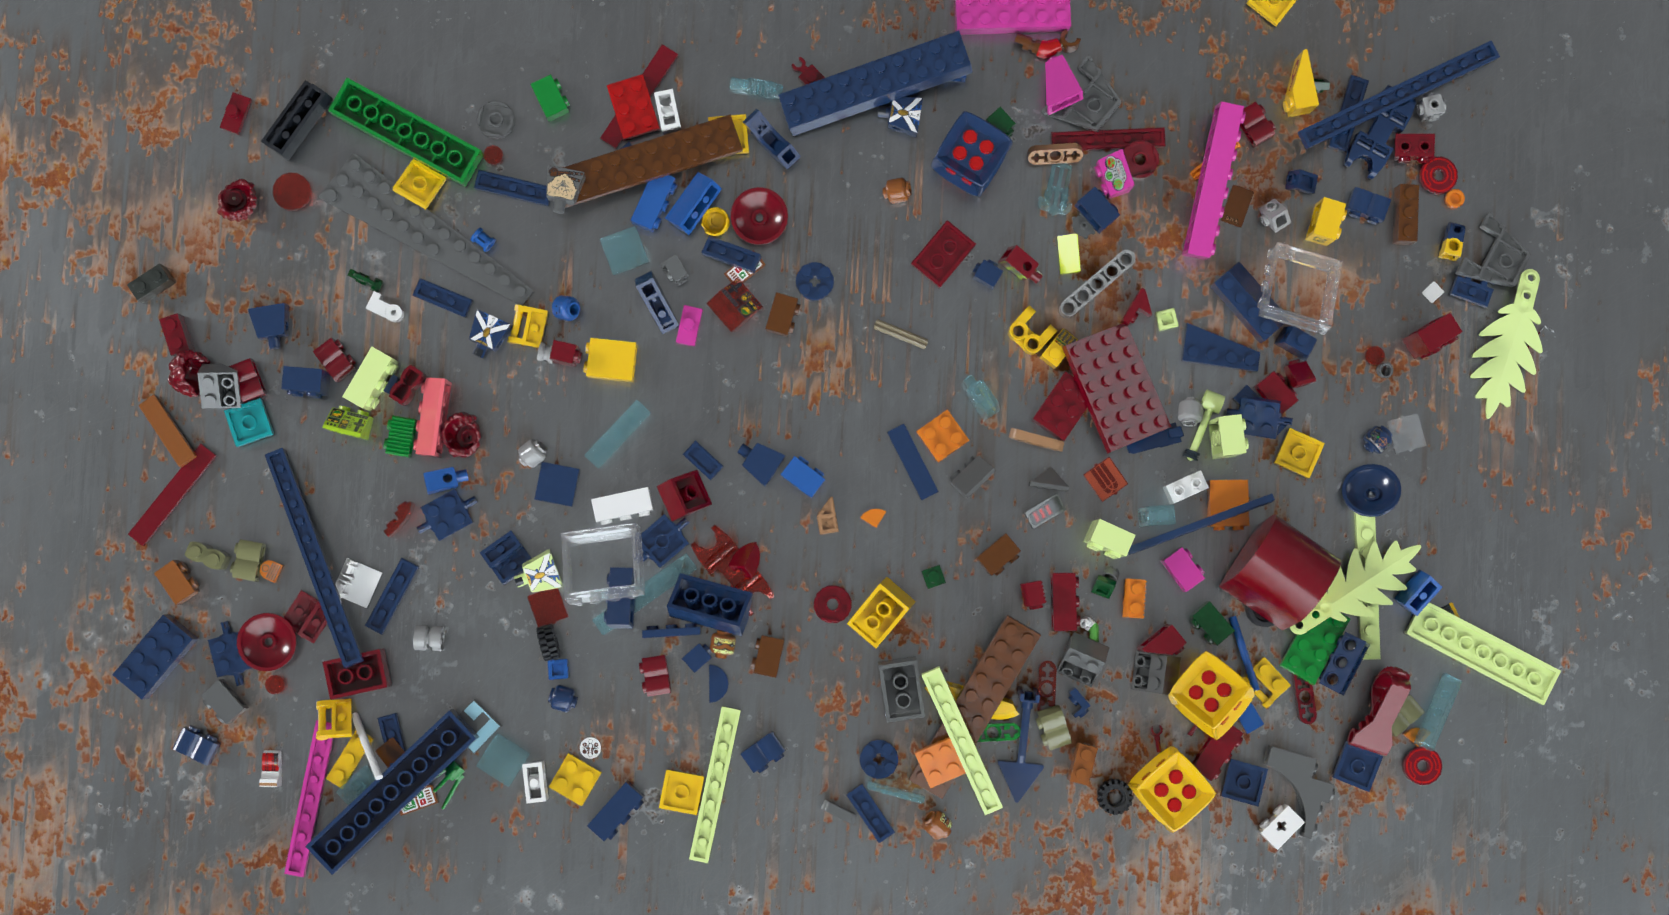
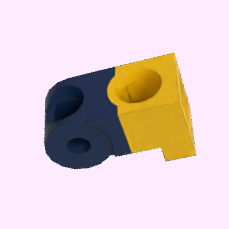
M1453 222L1448 223L1442 248L1439 251V258L1455 262L1461 257L1466 229L1464 225Z

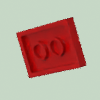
M643 74L606 85L623 140L660 130Z

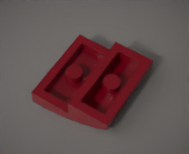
M302 589L283 616L292 625L297 635L313 644L327 624L319 600Z

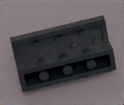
M305 80L261 142L289 161L333 101V98L313 83L311 84Z

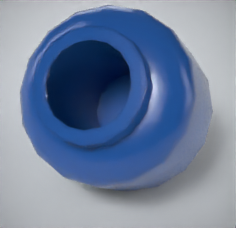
M560 295L552 303V313L559 320H575L580 313V303L574 297Z

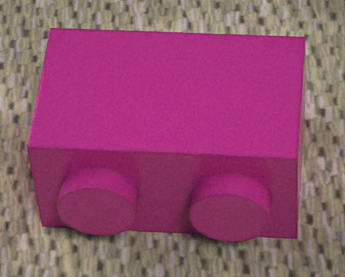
M1180 547L1161 560V562L1181 590L1187 592L1204 580L1205 577L1200 565H1195L1191 560L1193 556L1187 548L1183 549V547Z

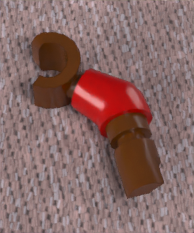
M1065 29L1061 33L1059 40L1055 38L1042 41L1036 39V41H1033L1032 37L1017 33L1014 42L1022 44L1023 50H1032V53L1037 54L1036 57L1049 59L1061 51L1065 53L1075 52L1079 47L1081 38H1077L1072 43L1067 42L1065 38H1067L1068 31Z

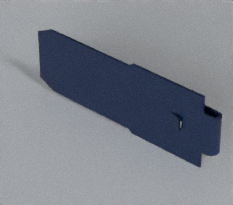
M1176 422L1171 423L1170 428L1127 445L1128 453L1136 454L1182 442L1181 437L1184 436L1182 427L1177 426Z

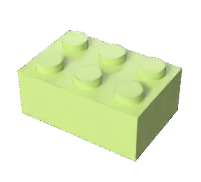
M371 347L342 397L371 412L379 404L380 399L378 398L382 392L384 393L383 390L391 375L397 373L399 362Z
M1242 414L1217 417L1209 421L1208 428L1212 459L1236 457L1247 453L1246 449L1249 448L1248 439L1244 437L1246 422L1244 418L1242 419Z
M1098 519L1092 521L1083 542L1087 543L1086 547L1089 549L1105 551V556L1112 559H1120V557L1127 556L1136 535Z

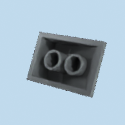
M916 656L878 662L887 723L925 717Z

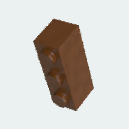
M1399 184L1394 188L1392 244L1412 245L1418 241L1419 185Z

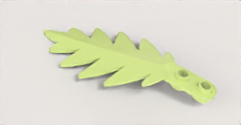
M1527 269L1522 272L1514 304L1507 305L1498 310L1499 314L1508 315L1496 320L1479 333V336L1500 337L1488 342L1471 355L1472 358L1495 357L1484 363L1470 375V378H1491L1475 395V398H1487L1485 406L1487 419L1494 414L1499 403L1510 407L1511 395L1509 384L1521 393L1526 391L1523 375L1518 364L1532 375L1536 374L1535 364L1526 344L1538 353L1543 352L1539 335L1532 321L1538 325L1541 323L1537 312L1533 309L1540 276L1533 269ZM1528 275L1533 277V281L1528 279ZM1524 293L1529 295V299L1524 298Z
M1394 541L1387 550L1384 559H1382L1377 542H1373L1366 558L1365 569L1363 568L1358 550L1354 548L1347 568L1346 581L1340 566L1334 581L1328 589V594L1326 592L1315 608L1301 621L1303 627L1298 629L1293 625L1290 627L1291 631L1298 635L1304 634L1329 617L1346 622L1347 619L1340 612L1354 616L1374 617L1375 614L1359 600L1372 604L1393 605V602L1377 588L1397 591L1407 590V587L1392 574H1406L1416 571V568L1409 561L1419 552L1421 545L1401 550L1398 541ZM1313 611L1319 612L1318 618L1312 617Z

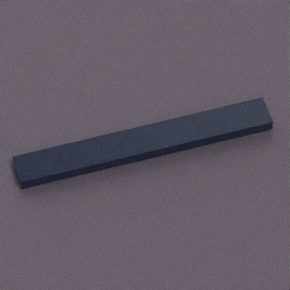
M1271 493L1134 544L1130 547L1128 554L1132 555L1272 503L1275 500L1274 496Z

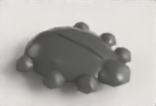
M1081 212L1079 216L1072 217V227L1076 234L1084 239H1087L1090 234H1095L1093 226Z

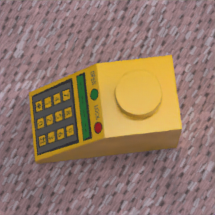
M1063 328L1039 358L1052 369H1055L1065 357L1062 347L1078 339Z

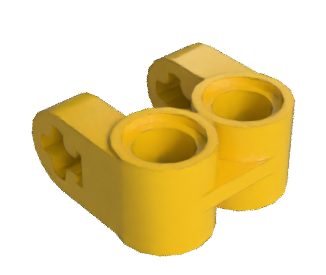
M1030 305L1012 323L1008 329V336L1025 353L1034 355L1042 349L1058 330L1050 324L1040 336L1031 331L1026 323L1036 313V310ZM1020 327L1023 330V335L1016 336L1013 333V329ZM1029 340L1036 341V349L1028 347L1027 343Z

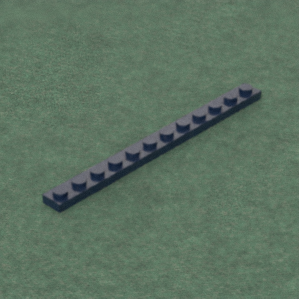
M1491 40L1298 132V135L1305 149H1309L1498 59L1500 55Z
M283 447L265 454V458L344 668H348L364 661L285 449Z

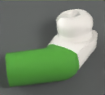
M1090 617L1081 618L1080 626L1089 632V639L1099 642V625Z

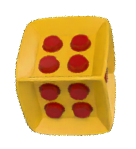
M1205 651L1196 658L1168 694L1170 702L1186 718L1215 740L1222 737L1232 727L1255 696L1254 689L1237 672L1208 651Z
M1169 746L1155 756L1128 783V786L1141 803L1171 833L1179 830L1192 820L1217 794L1199 770L1174 746Z

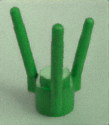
M455 761L441 773L445 772L446 776L433 789V792L436 793L449 779L451 781L456 779L441 807L443 810L449 803L460 781L465 777L462 775L465 770Z

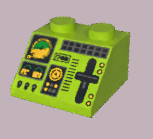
M339 405V409L334 407L331 409L322 428L365 440L369 439L374 420L373 417L369 416V412L358 410L357 413L350 412L351 408Z

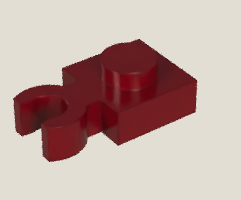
M802 57L798 58L802 63L801 67H796L794 64L791 65L793 71L801 73L798 79L804 85L825 78L812 64L807 67Z

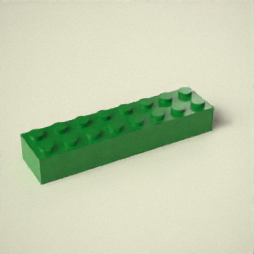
M349 78L345 79L328 109L338 119L419 161L464 187L469 183L484 156L483 152L475 146Z

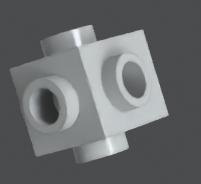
M1425 94L1416 103L1420 121L1428 120L1431 122L1439 120L1446 110V102L1442 99L1441 94Z
M1276 199L1259 208L1262 224L1265 227H1270L1275 233L1292 223L1288 208L1284 203H1279Z

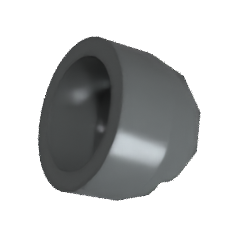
M1381 363L1377 366L1376 373L1381 378H1389L1393 374V367L1389 363Z
M1110 566L1105 569L1102 576L1117 581L1119 570Z

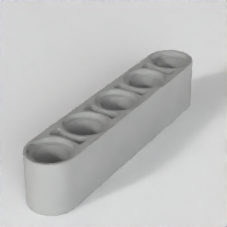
M1131 250L1120 252L1060 304L1059 314L1063 318H1070L1134 264L1135 254ZM1121 256H1128L1130 263L1124 264L1121 261ZM1107 268L1115 269L1116 275L1109 276ZM1099 280L1102 285L1101 288L1093 287L1092 281ZM1079 292L1086 293V301H1081L1078 298ZM1065 304L1071 305L1073 308L1072 313H1066L1063 306Z

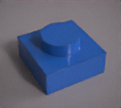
M568 659L548 660L549 680L569 678Z

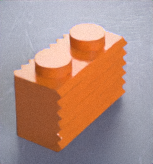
M1125 579L1122 617L1142 619L1145 617L1143 614L1145 613L1144 602H1146L1144 600L1146 598L1144 596L1146 594V580Z

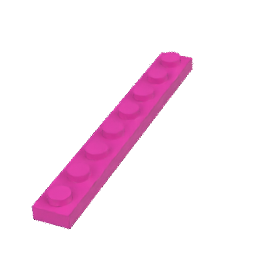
M318 720L315 723L284 874L305 877L310 851L305 846L314 836L334 738H328L327 740L316 739ZM326 721V730L332 729V722Z

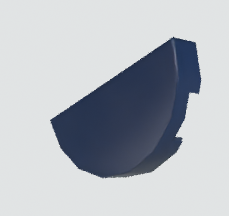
M709 664V703H713L724 697L728 690L729 682L723 669Z

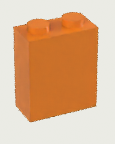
M1248 480L1206 481L1209 487L1207 489V517L1249 502ZM1249 511L1208 527H1213L1214 531L1225 530V527H1232V530H1244V526H1250Z

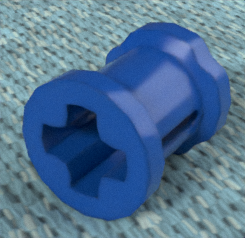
M480 227L472 235L470 241L476 242L486 253L492 248L496 239L489 237Z

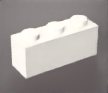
M649 487L591 499L595 520L597 523L601 522V525L613 523L612 519L620 518V521L632 519L631 515L639 514V517L650 515V511L654 510Z

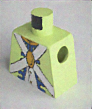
M550 549L523 563L524 573L514 576L517 587L528 584L531 592L563 587Z

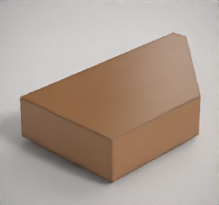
M833 497L828 499L817 515L820 535L839 532Z

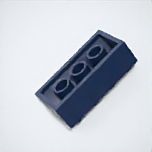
M1240 262L1235 264L1210 286L1259 343L1268 339L1289 319Z
M680 573L667 604V609L670 617L742 636L749 619L753 593Z

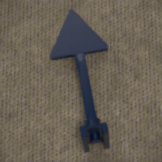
M1022 686L1017 687V695L1022 702L1021 708H1023L1017 761L998 760V765L1016 803L1021 800L1044 768L1043 764L1025 762L1031 709H1033V703L1040 702V694L1035 687H1033V692H1024Z

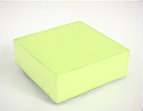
M1174 308L1155 312L1159 331L1179 326Z

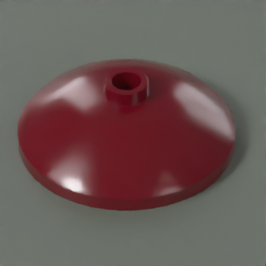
M763 187L748 189L741 193L732 205L731 223L733 229L741 239L755 245L771 243L786 228L788 212L785 202L776 192ZM762 215L763 220L757 221L756 217Z
M261 613L249 618L242 625L237 636V649L242 660L248 666L259 671H273L286 665L293 657L297 645L296 633L292 625L284 617L274 613ZM267 638L272 639L273 642L271 645H268L266 643Z

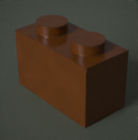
M776 292L765 328L767 332L788 337L789 333H793L795 322L792 321L794 315H798L801 304H798V298Z
M1005 533L976 557V560L990 576L993 574L998 576L1005 570L1003 566L1006 563L1010 562L1012 564L1020 557L1018 553L1021 550Z
M762 635L761 639L757 638L755 649L758 650L757 657H753L751 668L754 669L753 673L777 677L784 639Z

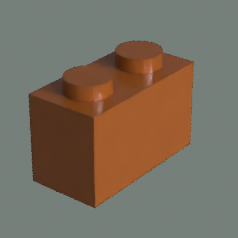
M172 560L154 573L175 605H182L200 592L198 582L194 577L189 576L187 566L183 561Z
M1076 742L1067 776L1069 781L1089 786L1098 751L1097 747Z

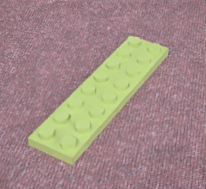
M1430 602L1418 616L1413 615L1405 631V634L1541 705L1545 704L1561 672L1553 666Z

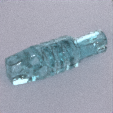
M731 77L730 89L746 91L748 95L779 98L778 95L783 92V85L768 80L764 81L754 78L746 80Z

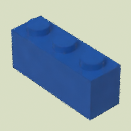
M697 172L665 219L674 227L690 235L722 188L711 178Z
M667 175L647 183L632 215V224L652 233L654 229L659 228L662 221L660 218L662 211L666 212L670 203L668 198L670 194L674 195L678 184H675V177Z

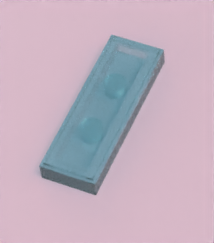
M871 780L867 782V789L919 804H922L925 796L922 794Z

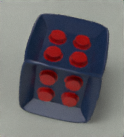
M963 111L940 145L936 156L932 160L931 168L962 190L980 197L1003 163L1007 152L1013 145V140L977 115Z

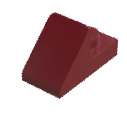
M1144 288L1138 291L1120 323H1125L1126 325H1129L1130 322L1134 323L1139 315L1137 311L1149 318L1152 316L1149 300Z

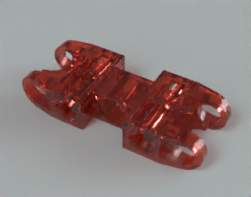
M715 524L711 527L716 537V544L713 548L704 549L699 547L695 541L690 544L698 560L710 575L719 569L730 582V587L740 589L744 586L741 590L752 593L761 592L763 595L766 594L770 600L775 597L767 581L758 570L754 575L758 576L746 585L752 578L745 577L744 572L738 569L734 571L728 566L734 554L739 550V547ZM750 609L749 616L751 617L754 615V612Z

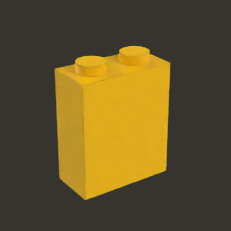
M590 338V342L586 343L588 361L584 362L583 372L586 373L588 378L634 382L638 344L636 342Z

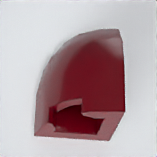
M757 542L748 543L737 550L728 566L734 571L738 569L744 572L745 577L753 578L760 562V551Z

